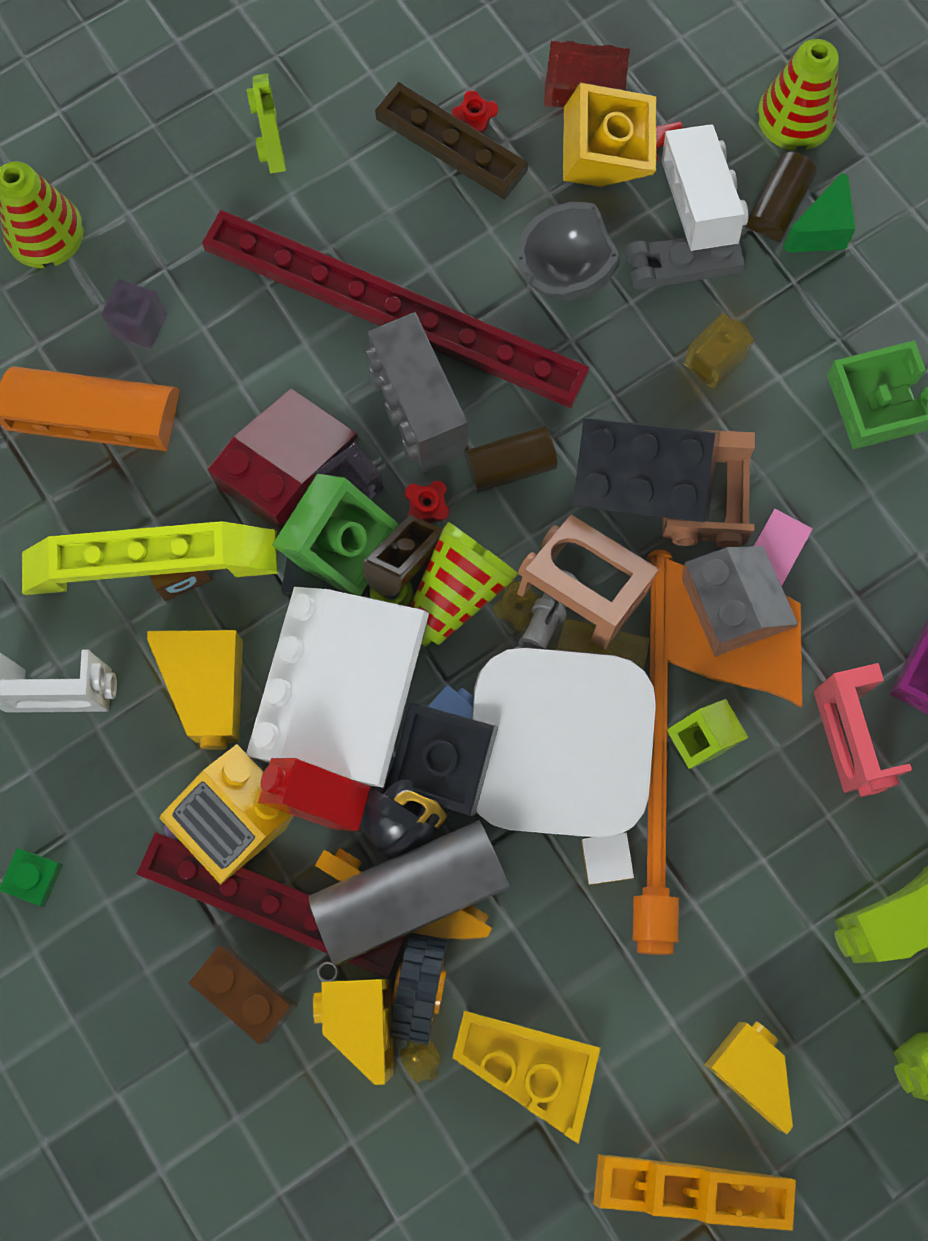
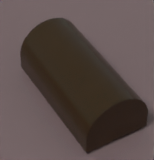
M783 153L748 216L747 225L744 227L781 243L815 178L817 170L814 163L800 153Z
M546 426L464 450V456L477 493L557 469L555 448Z
M409 515L363 561V574L369 586L384 596H395L430 560L443 529Z

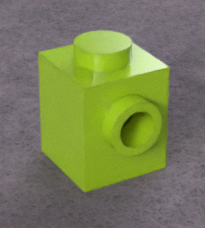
M726 699L698 709L667 729L688 769L716 758L748 738Z

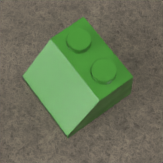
M317 474L272 546L303 570L347 594L361 596L368 585L363 574V561L400 524L346 478Z

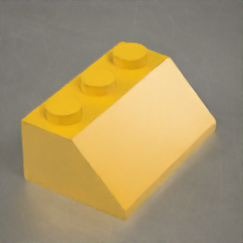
M391 979L321 982L322 992L314 993L313 996L314 1023H322L323 1035L374 1085H385L394 1075L393 1038H390L392 1022Z

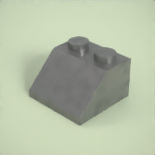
M764 546L726 547L685 562L682 581L715 657L798 626Z

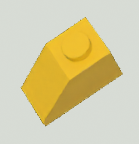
M757 1021L752 1027L748 1023L738 1022L705 1063V1066L777 1130L788 1134L793 1127L785 1055L774 1047L779 1040Z

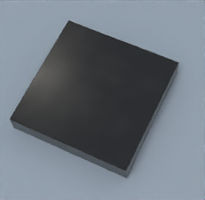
M410 702L387 789L400 780H410L416 793L436 800L441 807L470 816L475 815L499 726Z

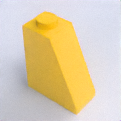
M147 631V641L187 736L194 742L200 743L201 749L223 750L227 749V743H239L243 640L237 631Z

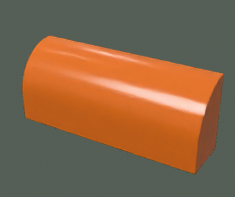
M12 366L5 372L0 382V424L6 431L168 452L180 390L178 387Z

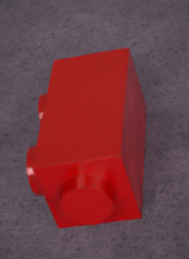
M271 758L269 766L265 769L261 778L262 790L258 803L330 829L358 831L370 786L297 758Z

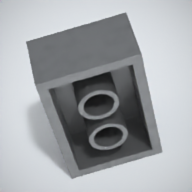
M416 312L369 330L370 348L365 349L370 365L368 371L376 390H382L386 400L384 406L394 427L399 426L403 437L401 444L409 462L417 460L422 473L463 457L464 450L468 449V422Z

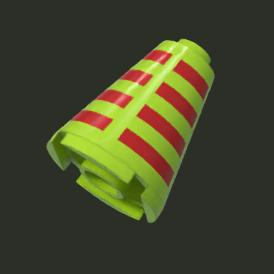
M811 39L804 42L763 93L757 109V113L759 112L758 124L763 134L775 145L794 151L797 146H807L806 150L819 146L831 135L838 114L839 55L836 48L830 42L823 39Z
M13 161L0 167V224L3 240L9 252L20 263L34 268H44L43 264L52 262L57 266L67 261L76 253L84 236L83 219L77 207L26 163Z
M450 522L446 524L410 605L411 608L424 610L429 613L421 642L426 647L431 641L440 645L512 583L518 575V572Z

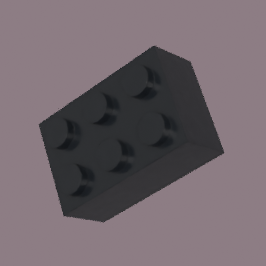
M583 418L573 505L704 522L709 519L720 432L598 418Z

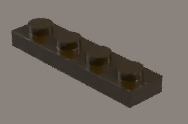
M397 82L375 109L378 121L504 200L528 171L527 161L400 82Z

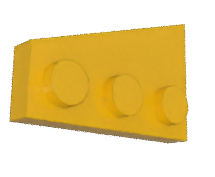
M464 1011L452 1058L579 1144L600 1047Z

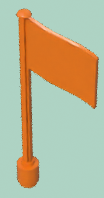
M662 549L651 551L647 556V560L651 561V564L659 569L651 586L649 680L654 687L656 708L648 797L647 887L642 888V895L633 896L632 941L637 942V953L674 955V943H679V898L671 897L670 888H666L668 662L711 680L771 693L801 708V603L786 596L797 620V627L715 657L682 581L684 565L672 561V554Z

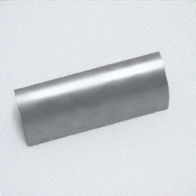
M478 820L309 896V902L332 964L338 966L507 890L510 885L481 822Z

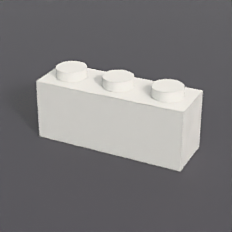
M713 124L665 131L662 164L691 251L739 244L742 226L747 225L748 222L747 204L745 200L739 199L735 171L728 168L725 143L723 140H718Z

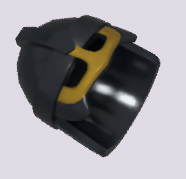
M391 756L384 787H370L362 815V827L365 836L371 844L379 848L378 852L389 859L395 855L404 854L420 847L424 842L429 843L438 831L437 829L446 822L453 812L450 809L444 811L436 800L416 793L410 780H400L387 789L395 760L393 756Z

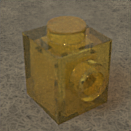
M723 312L689 345L684 364L710 387L715 389L748 356L754 338L743 323L738 320H732Z

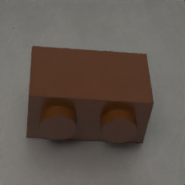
M219 945L188 982L259 1045L269 1042L297 1007L296 1003L229 946Z

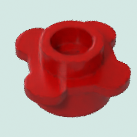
M470 90L464 94V100L459 107L452 109L451 114L480 133H483L490 125V118L498 114V105L494 101H486L479 96L477 91ZM477 110L478 113H472L471 111Z
M433 481L430 485L426 486L410 484L405 490V497L410 501L411 508L408 516L412 515L428 523L446 520L450 511L444 502V495L447 492L445 484L441 481ZM429 499L431 501V504L429 506H425L423 504V501Z

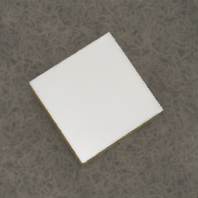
M622 833L618 836L581 839L588 885L634 878L627 833Z

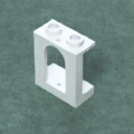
M82 650L80 679H25L26 670L0 653V710L4 712L109 711L110 699L116 697V675L111 673L112 669L90 650Z

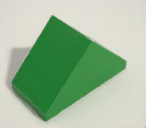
M842 172L793 224L783 249L788 253L846 250L856 229L850 183L847 175Z

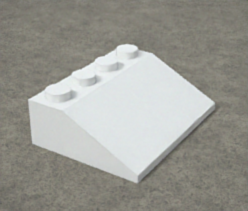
M294 587L246 754L251 759L269 765L271 758H297L365 785L384 787L429 613L416 608L329 589Z

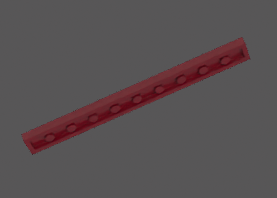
M221 209L202 241L204 250L378 326L416 312L434 350L572 409L589 374L590 367Z

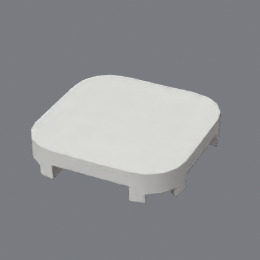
M533 648L508 649L491 658L478 673L476 679L472 719L499 727L476 812L491 825L514 831L602 838L618 836L632 828L644 814L650 787L656 703L654 687L645 671L631 660L617 656Z

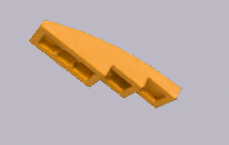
M598 1154L593 1205L605 1209L646 1212L652 1216L697 1219L708 1224L793 1231L796 1180L707 1166Z

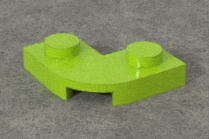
M268 73L253 76V88L246 90L251 114L258 113L262 137L255 138L260 163L268 162L270 174L286 171L285 158Z

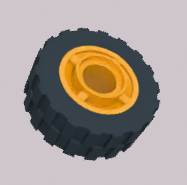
M410 933L403 963L400 962L394 986L392 998L394 1009L390 1038L425 1045L429 1044L434 1016L439 1014L447 971H443L447 951V939Z

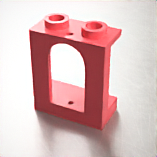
M879 663L834 673L813 691L843 792L858 790L860 797L887 791V788L900 785L898 777L912 771L910 764L880 770L859 702V698L884 681ZM835 704H837V707H838V710H839V714H840V717H841V720H842V724H843V727H844V730H845V734H846V737H847V740H848V743H849V747H850V750H851V753H852V757H853V761H854V766H853V763H852V759H851V756H850V753H849V749H848V746H847V743H846V739H845V736H844V733H843V730H842V726H841V723H840V720H839V716H838V713H837Z

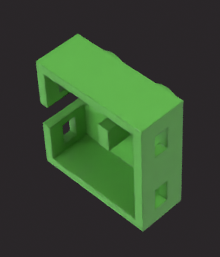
M915 340L834 360L826 374L853 450L928 431V387H925L917 399H914L910 388L911 385L917 384L926 371Z

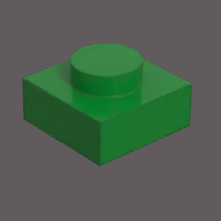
M16 848L0 885V891L32 904L45 907L63 864L24 849Z

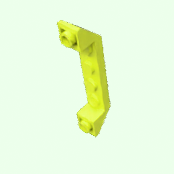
M220 521L49 536L22 552V593L24 595L67 592V582L228 569L235 577L278 574V551L272 546L277 538V532L273 529Z

